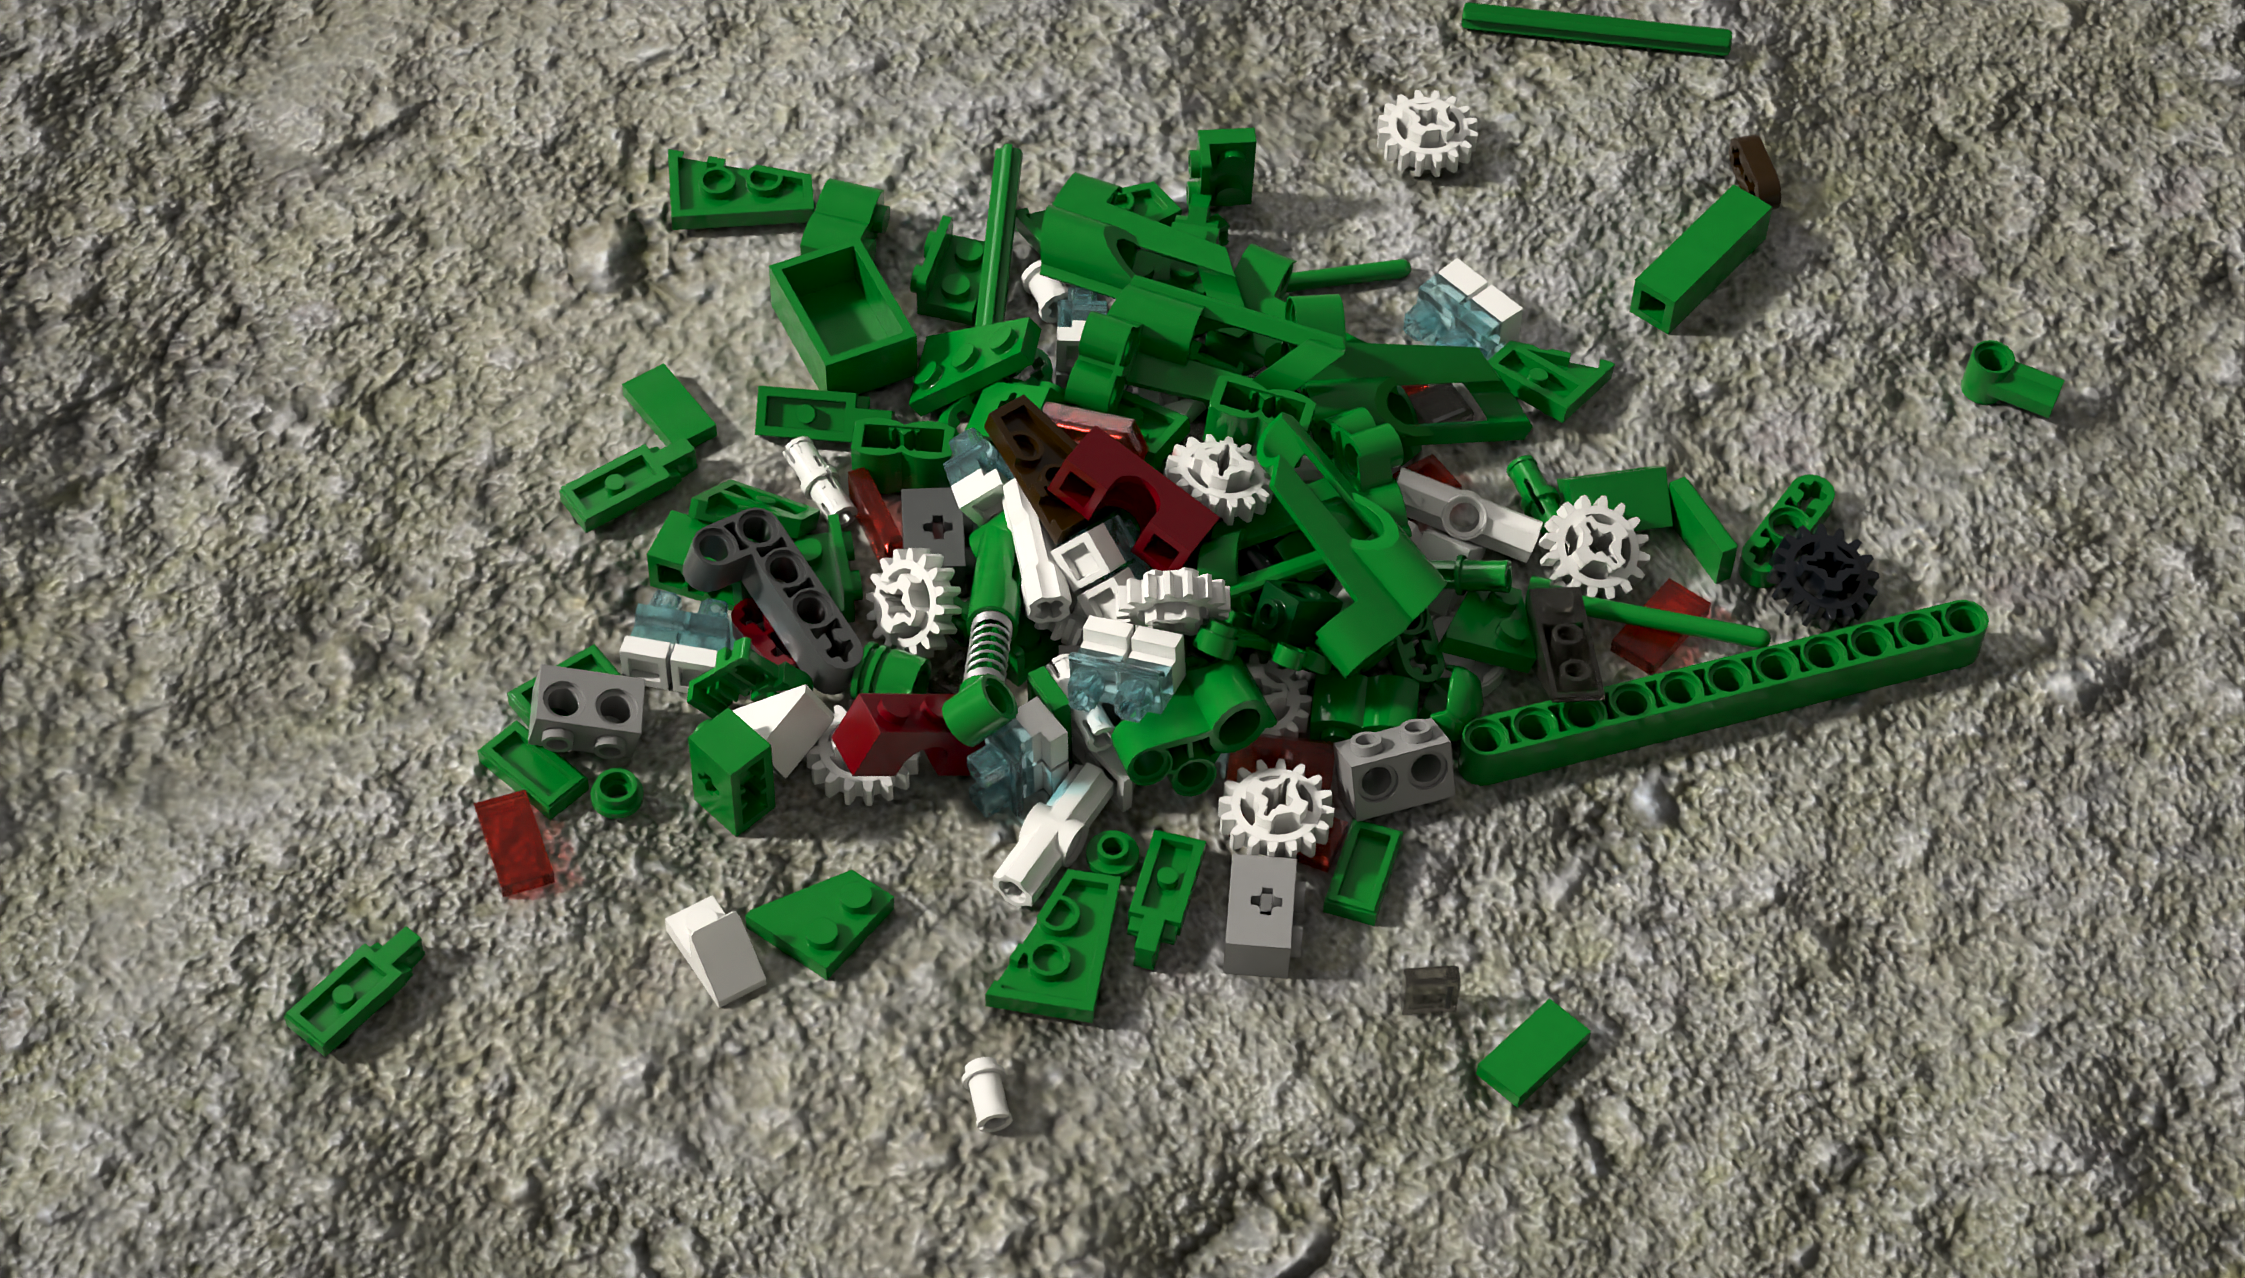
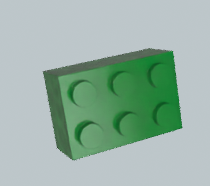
M859 237L769 265L771 305L819 390L862 394L915 376L918 371L917 335Z

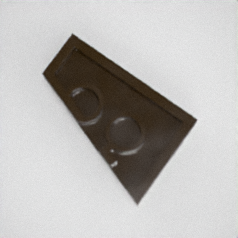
M1024 394L989 413L984 428L1055 545L1119 509L1116 506L1101 507L1088 520L1047 490L1065 459L1078 444Z

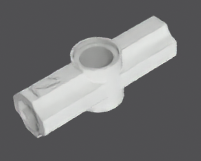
M1401 467L1396 481L1403 496L1407 517L1445 531L1457 540H1468L1527 563L1539 537L1543 524L1542 521L1485 500L1473 491L1460 490ZM1460 503H1469L1478 510V518L1471 526L1459 527L1449 517L1453 507Z
M1088 762L1085 765L1075 764L1047 804L1039 802L1031 809L1022 825L1019 842L993 876V887L999 891L1006 902L1018 908L1026 905L1032 907L1060 867L1068 868L1077 860L1086 843L1089 827L1114 794V783L1108 779L1101 768Z

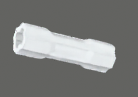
M1014 478L1003 486L1004 495L1001 500L1007 527L1012 532L1022 578L1021 591L1027 618L1037 624L1045 622L1058 623L1071 614L1069 606L1072 603L1068 581L1050 552L1056 549L1057 546Z

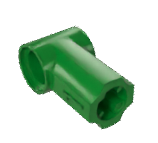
M1987 340L1978 343L1973 348L1960 387L1962 393L1975 403L1989 405L2002 400L2049 419L2065 380L2015 361L2014 353L2008 346L1998 341Z

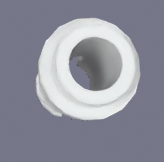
M980 1057L970 1061L965 1066L966 1073L963 1074L962 1083L964 1088L970 1090L977 1118V1127L982 1132L1000 1131L1008 1127L1013 1121L1002 1084L1006 1078L1004 1067L999 1065L997 1060L992 1057Z

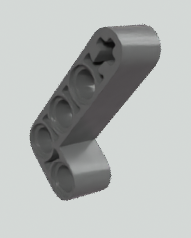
M754 507L738 512L697 531L683 564V575L686 582L699 591L712 592L741 580L796 664L812 678L814 688L823 694L829 695L845 691L852 681L855 667L859 665L863 657V646L778 518L766 509ZM705 557H710L716 561H710ZM775 578L781 579V580L785 581L786 583H781V582L777 581ZM802 619H807L811 621L813 624L807 623Z

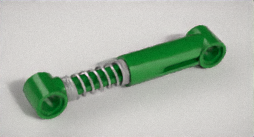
M1004 509L974 530L969 536V544L976 557L966 623L967 632L970 636L964 680L960 685L959 692L944 702L942 707L945 723L951 733L960 742L971 747L978 745L1014 720L1018 714L1015 697L1005 684V678L1007 675L1010 643L1016 638L1023 598L1021 591L1022 578L1012 532L1007 527Z

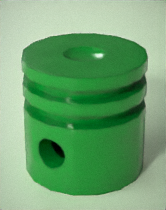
M869 641L863 648V657L859 665L854 669L850 688L851 698L855 700L859 693L926 694L932 670L931 661L926 657L897 648L891 649L887 645L879 646L877 642Z

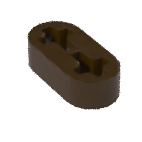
M1755 134L1731 139L1729 148L1730 163L1740 188L1773 207L1772 210L1778 209L1781 204L1780 181L1760 137Z

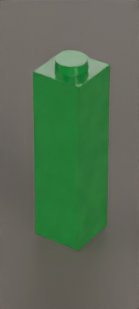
M1733 184L1635 279L1629 312L1669 335L1766 239L1773 207L1757 196Z

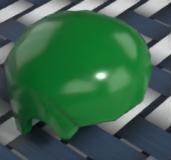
M1448 664L1446 670L1452 672L1451 677H1440L1430 687L1418 719L1432 718L1451 743H1456L1461 740L1464 727L1468 722L1481 716L1484 702L1479 678L1465 667Z

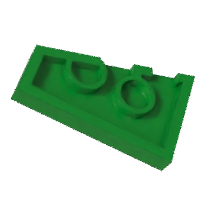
M1030 317L926 336L918 371L914 376V386L909 406L920 416H924L1032 365L1042 329Z

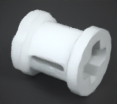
M1041 260L1031 264L1022 274L1020 282L1023 289L1027 293L1033 294L1039 304L1038 313L1041 319L1046 323H1055L1068 318L1079 306V297L1076 291L1067 287L1063 282L1040 275Z

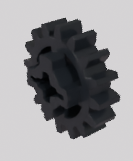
M1818 524L1813 534L1804 525L1800 526L1794 536L1789 534L1784 536L1769 559L1768 564L1773 568L1767 575V582L1779 584L1772 594L1773 599H1786L1789 604L1784 613L1789 616L1796 611L1803 614L1802 625L1806 627L1812 619L1819 620L1822 631H1828L1834 620L1841 629L1846 628L1853 618L1859 621L1877 596L1878 591L1873 586L1879 579V573L1867 570L1874 560L1873 556H1860L1857 550L1862 542L1859 539L1849 544L1843 540V529L1839 528L1831 536L1827 535L1824 524ZM1802 555L1799 561H1794V559ZM1847 593H1852L1851 596L1847 599L1839 601V599H1843Z

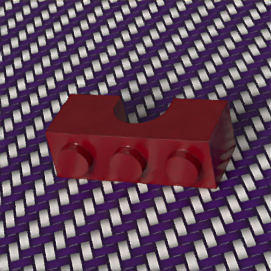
M1096 424L1068 455L1047 490L1088 520L1099 508L1104 506H1116L1129 512L1136 519L1140 527V537L1130 551L1153 569L1161 571L1184 568L1220 518Z
M859 693L831 738L852 776H896L903 764L921 750H924L938 776H980L1008 734V731L1003 726L978 745L973 747L967 746L951 733L942 713L944 702L956 694Z

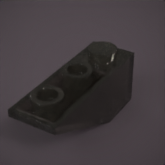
M1581 588L1529 589L1527 618L1537 658L1532 666V670L1552 703L1605 700V692Z

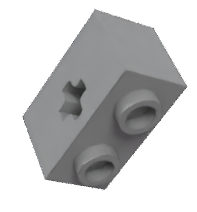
M1232 854L1223 973L1288 979L1290 957L1301 958L1303 926L1292 925L1293 912H1304L1306 881L1296 880L1297 859Z

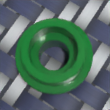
M623 768L608 769L602 772L594 782L590 792L593 808L604 817L611 819L629 817L637 812L643 804L644 790L642 783L629 770ZM615 795H623V797L611 798Z
M1116 830L1104 831L1095 835L1087 844L1086 861L1093 873L1118 876L1123 880L1138 865L1139 847L1136 841L1124 832ZM1108 851H1116V852H1119V854L1110 855V854H1107L1106 852H1108Z

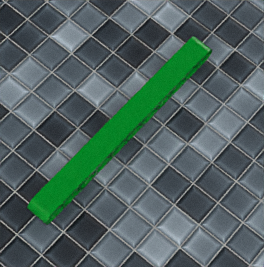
M1956 600L1479 717L1469 721L1464 727L1458 758V770L1461 776L1471 784L1479 786L1492 785L1966 667L1973 664L1979 656L1989 618L1982 606L1975 602Z

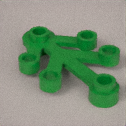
M1231 607L1228 620L1209 617L1206 625H1200L1193 646L1200 651L1228 661H1232L1237 647L1240 646L1269 651L1272 655V661L1295 671L1304 670L1311 673L1317 672L1329 675L1333 666L1320 649L1310 646L1300 649L1284 642H1278L1276 645L1251 628L1254 618L1252 614Z

